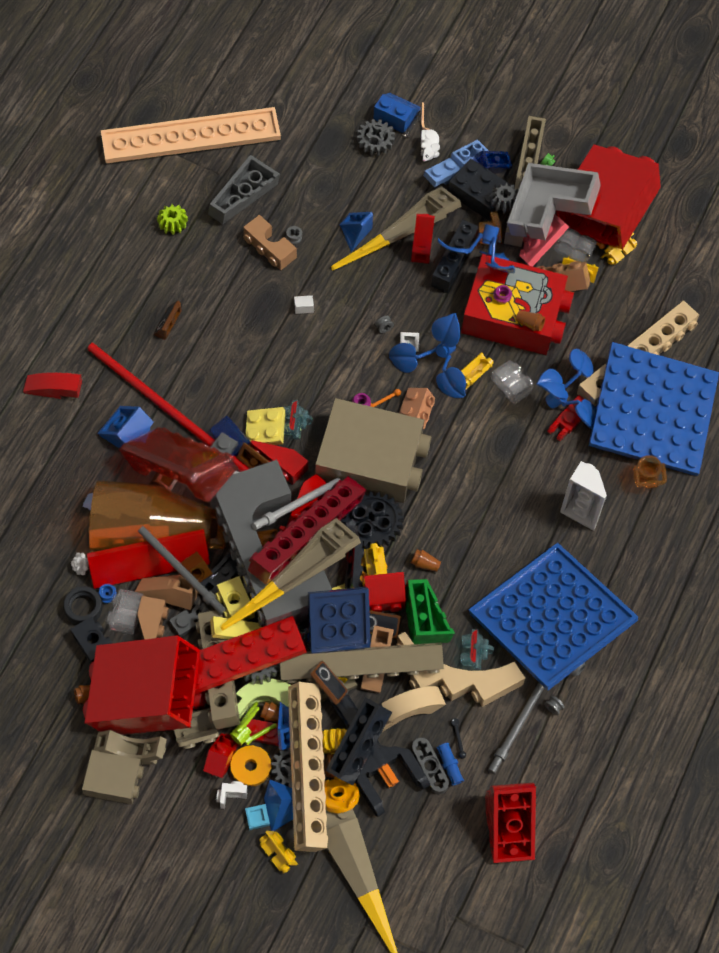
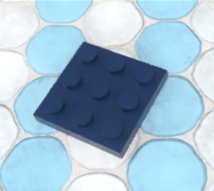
M368 587L308 592L309 646L311 653L371 648Z

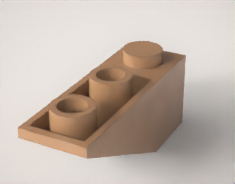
M574 261L566 265L558 263L552 267H536L567 275L568 279L565 287L567 291L588 289L591 282L586 262Z
M181 575L142 578L135 590L137 595L162 599L168 604L191 610L197 598V591Z
M146 596L141 597L137 615L144 639L163 637L165 626H162L163 620L167 619L169 613L165 600Z
M374 626L370 647L391 646L394 630ZM380 673L379 677L368 678L367 674L363 675L361 689L380 693L385 673Z

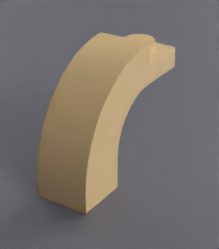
M427 686L413 689L383 702L382 706L392 712L383 731L405 718L417 714H432L446 704L439 687Z

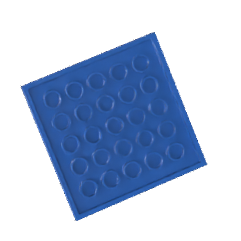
M612 342L588 446L698 476L719 372Z
M556 543L469 609V614L547 690L554 687L638 621V616L559 543Z

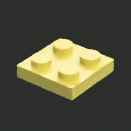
M283 407L247 411L245 443L250 446V442L254 440L272 445L283 444L286 410Z

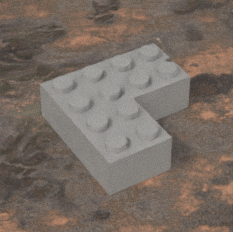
M528 163L507 222L511 235L521 237L529 235L530 238L546 240L556 210L591 215L601 186L598 172Z

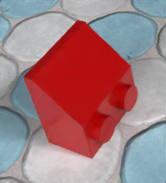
M404 572L364 576L363 587L369 588V611L382 612L390 610L391 612H398L405 609Z

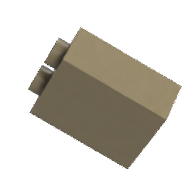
M335 398L316 461L315 474H318L326 483L336 478H340L343 481L349 476L366 489V494H370L372 491L373 495L376 496L380 492L381 497L387 494L388 499L394 498V501L404 503L408 490L417 492L419 489L423 469L415 468L414 465L417 456L427 458L432 436L423 434L424 419Z

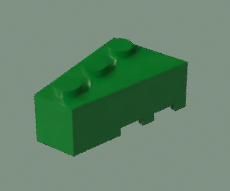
M408 580L405 585V607L411 641L414 644L449 643L455 632L450 628L445 613L441 611L437 603L438 599L428 580Z

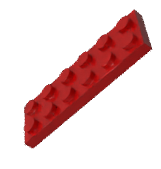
M288 617L200 650L195 694L307 653L294 617Z

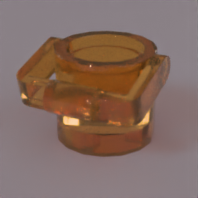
M495 211L490 213L491 221L479 222V233L483 234L485 224L498 227L500 229L496 244H502L501 220H499L498 214ZM482 238L480 239V244H481V245H489V244L483 243V242H482V241H483Z
M643 456L637 466L633 467L637 487L656 488L658 485H664L667 482L665 463H661L654 456ZM662 472L663 480L658 481L660 473Z

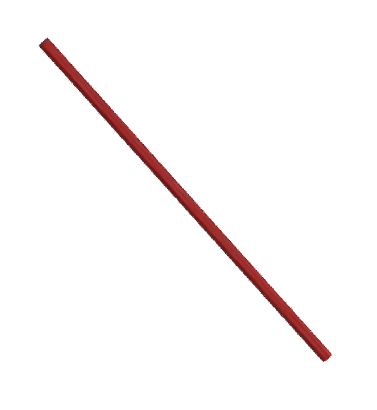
M91 343L88 346L87 350L211 448L216 440L97 345ZM233 454L227 459L228 463L239 472L250 469Z

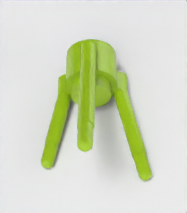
M258 702L252 705L241 720L240 725L230 733L231 738L240 746L243 743L249 745L253 740L277 727V724L274 723L250 737L252 732L247 727V724L259 711V707H257Z

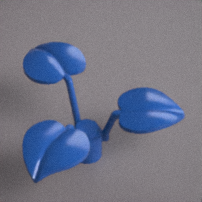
M485 224L483 234L479 233L478 238L468 249L447 246L438 238V242L444 248L462 254L471 253L482 238L483 243L489 244L488 253L483 251L479 253L491 256V264L487 262L485 264L496 270L515 273L514 265L502 267L494 261L495 257L509 260L504 252L495 253L497 235L500 229L498 227Z
M456 313L441 317L432 324L433 337L437 341H441L434 349L416 355V349L412 344L400 343L390 350V360L397 369L406 373L416 369V359L436 352L439 357L446 358L442 368L443 373L438 374L436 377L439 389L450 397L463 398L466 396V380L462 371L455 367H450L446 370L449 359H451L450 354L455 351L460 339V326Z
M574 349L569 354L571 365L578 371L574 377L564 385L562 384L561 375L554 369H548L540 376L536 385L550 393L546 396V402L553 409L561 404L563 407L577 404L575 406L577 415L592 429L596 407L586 399L581 402L579 400L567 401L568 393L565 389L581 374L586 378L593 374V364L590 358L580 349Z

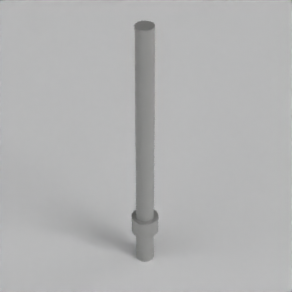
M340 478L326 483L274 512L264 514L261 519L251 524L252 528L257 530L265 525L273 524L281 516L319 497L327 490H332Z

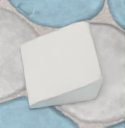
M313 296L294 297L295 314L314 313Z
M400 332V343H410L419 352V333Z

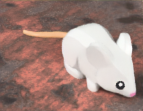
M422 102L421 126L423 130L421 148L423 149H421V156H423V161H428L439 156V152H437L440 149L439 135L434 130L425 128L424 103Z

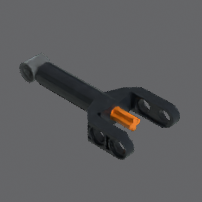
M347 691L337 705L333 703L332 707L348 730L358 709ZM329 697L326 698L329 704L333 703ZM378 740L358 775L356 785L376 817L384 814L385 810L381 798L368 778L379 772L388 788L395 786L399 781L389 766L394 764L398 758L416 786L422 790L430 786L426 774L409 749L397 746L380 745Z

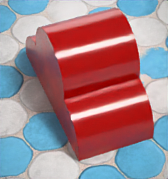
M532 782L491 786L490 790L486 791L485 807L493 863L535 860V784Z

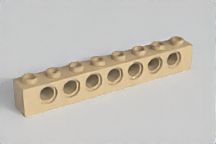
M683 300L630 343L628 347L659 355L662 351L666 352L671 348L673 342L680 341L688 330L692 331L697 326L699 314ZM606 364L583 381L577 391L578 395L590 401L594 406L598 403L601 388L597 386L602 385Z
M297 682L288 687L295 851L317 852L326 849L328 843L321 693L318 684Z

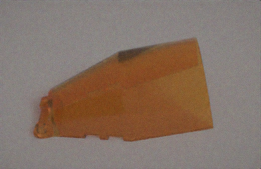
M98 480L95 484L90 512V553L147 541L138 532L142 526L156 539L204 529L207 549H223L226 542L222 534L224 532L223 527L219 525L217 537L211 538L213 518H216L217 513L210 506L157 484Z

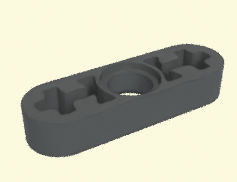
M425 738L416 739L412 745V753L430 782L429 787L431 791L438 795L445 793L448 789L449 781L430 742ZM418 744H421V746H426L424 750L426 757L423 760H421V758H423L422 751L416 750L418 748ZM427 761H432L435 763L436 768L433 771H428L425 769L424 764ZM437 774L439 782H444L442 788L434 786L436 784L434 775Z

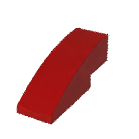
M38 373L27 375L23 393L61 399V396L78 398L82 378L80 374Z

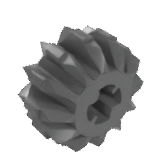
M506 182L502 186L499 183L497 188L493 187L490 195L491 206L496 207L497 212L502 210L503 214L506 211L511 213L519 189H515L514 184L508 186Z

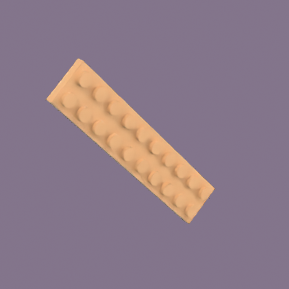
M275 107L101 130L106 163L281 140Z

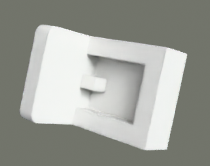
M233 781L231 784L222 783V789L217 791V802H220L221 809H225L226 797L247 799V785H243L239 781Z

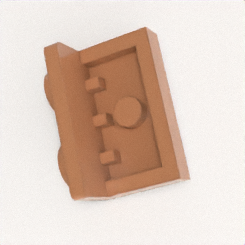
M408 388L399 414L424 419L423 429H425L431 409L435 403V397L428 388Z

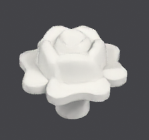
M76 553V557L71 561V566L77 575H85L89 567L88 559L85 558L84 553Z

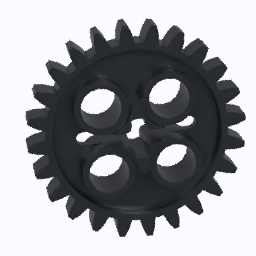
M371 491L369 496L364 494L362 501L343 517L341 522L355 533L360 540H363L362 545H364V549H368L370 544L373 543L378 544L379 547H383L382 544L385 543L389 547V540L395 542V535H401L400 530L403 529L404 517L402 516L403 512L399 507V503H395L394 498L388 500V495L385 494L381 497L380 492L373 496ZM388 525V527L382 528L381 526Z

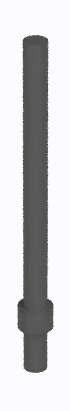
M144 526L138 530L203 597L202 600L207 605H211L220 615L226 611V608L216 599L217 596L212 591L209 592Z
M539 682L501 748H498L495 752V758L488 769L490 773L495 774L500 764L506 760L508 750L545 687Z

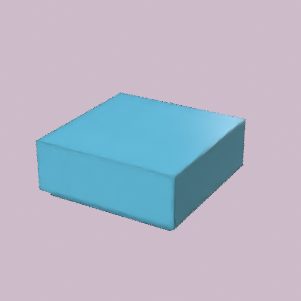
M266 804L245 808L249 830L270 826Z

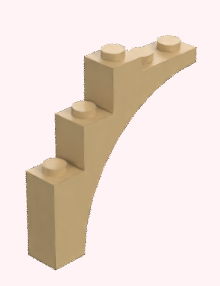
M405 632L398 635L396 646L414 644ZM515 662L486 671H468L444 665V669H440L439 673H428L427 670L419 671V674L411 675L409 683L412 689L440 686L445 697L448 696L451 701L472 691L471 694L475 702H479L483 707L522 686L525 677Z

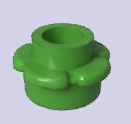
M548 153L540 165L552 166L555 162L553 159L555 156Z

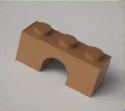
M260 215L243 227L245 241L248 244H252L260 255L268 258L272 266L282 270L297 258V248L285 237L278 242L267 240L272 236V226Z

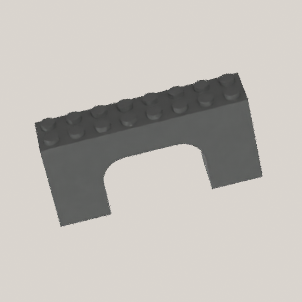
M277 460L212 481L211 490H208L210 506L212 510H216L217 523L223 527V538L230 545L231 549H229L231 558L232 560L236 559L239 577L243 576L245 582L243 586L246 593L250 594L251 600L267 586L248 571L251 563L249 559L255 552L259 553L263 548L258 534L251 524L261 519L264 514L274 512L291 503V491ZM325 571L319 572L258 609L257 614L259 618H257L259 627L267 626L291 616L294 617L296 624L309 620L308 592L332 590Z

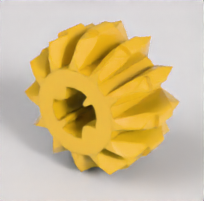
M337 728L322 731L323 753L335 754L347 730Z

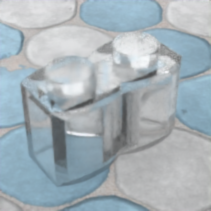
M568 228L556 241L554 250L563 256L571 257L575 261L587 263L595 250L597 241Z
M509 360L492 372L491 378L513 404H516L532 393L533 382L528 376L521 373V368L517 363Z
M120 589L118 594H114L112 601L114 609L112 612L109 611L107 617L110 630L134 634L138 622L137 613L143 593Z

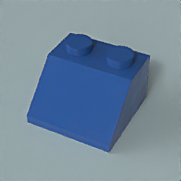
M392 93L382 94L374 106L373 119L376 121L382 120V124L387 122L388 127L392 126L393 129L404 134L419 112L420 106Z
M119 406L97 434L121 450H133L138 446L139 440L150 431V427L154 422L140 407Z

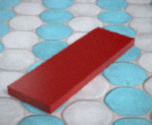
M204 529L157 539L180 563L195 552H198L207 565L210 564ZM148 541L87 553L94 589L100 588L104 584L114 585L177 571Z

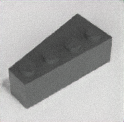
M250 155L210 203L208 215L221 224L226 223L277 186L280 173Z

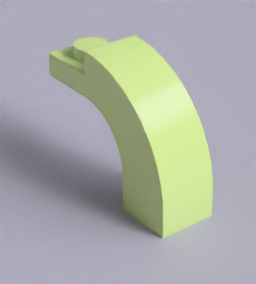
M265 679L263 684L256 681L255 684L250 682L243 686L236 693L237 701L239 702L237 704L240 720L255 702H273L280 706L281 702L289 707L288 687L291 685L277 679H271L270 682Z

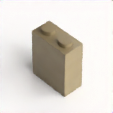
M92 750L82 787L84 796L133 804L134 798L137 799L140 786H137L138 779H142L144 774V766L141 764V759Z

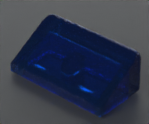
M480 151L474 156L484 168H512L508 152Z
M225 416L210 429L216 438L221 433H224L238 442V446L231 454L232 456L238 455L244 442L248 445L250 444L249 439L228 416Z

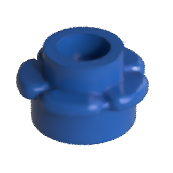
M104 584L100 587L98 594L104 603H110L116 599L117 592L114 586Z

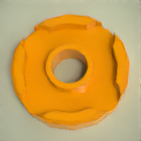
M254 745L244 746L236 751L230 762L231 773L234 779L242 782L243 785L258 786L264 783L270 775L271 759L268 753L261 747ZM250 761L255 762L257 767L255 770L249 771L245 768L246 763Z
M337 777L330 781L329 779L324 781L326 811L330 813H344L353 809L358 803L360 796L356 783L351 785ZM337 792L344 793L340 797L334 796V794Z

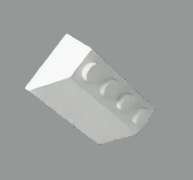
M580 462L569 480L560 512L594 531L607 495L599 470L593 465Z

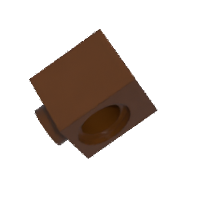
M195 552L181 562L199 582L213 574L198 552Z

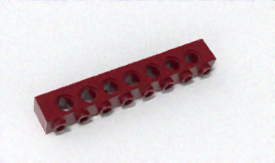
M349 476L343 481L339 480L335 484L334 489L331 491L327 490L320 501L316 500L308 511L304 510L296 521L292 520L285 531H279L272 542L268 541L259 553L255 552L249 559L251 563L248 571L267 585L299 554L322 527L336 518L340 521L362 501L366 489Z

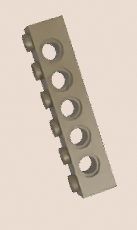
M216 610L198 614L199 621L196 622V629L198 634H201V639H198L200 650L227 640L213 638L212 635H209L211 633L210 619L213 616L225 618L224 614L220 615ZM234 680L222 684L223 686L219 689H216V687L208 689V692L205 693L206 702L208 705L210 704L211 708L208 711L209 722L214 723L216 730L240 725ZM221 703H226L224 706L218 707Z

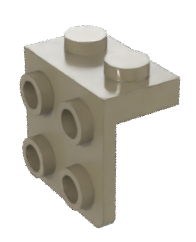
M210 707L192 712L190 728L174 730L179 747L188 749L194 747L195 743L201 741L204 744L215 741L216 737H219L214 723L209 722L208 711L211 710Z

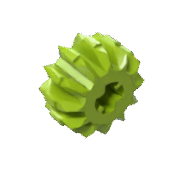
M173 204L170 207L164 205V210H159L157 222L160 230L164 229L166 234L170 231L174 235L175 231L181 233V229H186L188 216L185 209H181L180 205L176 207Z

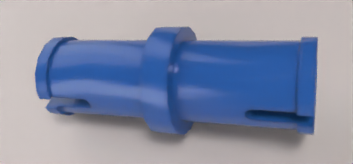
M444 743L437 747L443 761L442 767L444 770L446 769L452 786L464 782L457 765L459 762L454 758L449 743Z

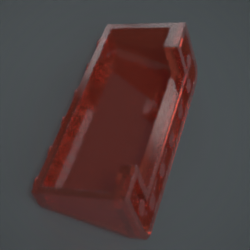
M158 427L124 443L119 449L134 471L147 476L153 470L186 484L196 498L208 503L238 468L234 463L233 456L229 453H222L215 447H207L202 442L197 443L190 437H182L177 432L172 433L165 427Z

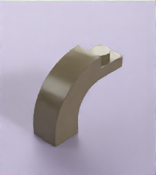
M107 730L98 732L94 751L141 759V764H156L157 760L163 758L167 739L161 736L149 739H135Z

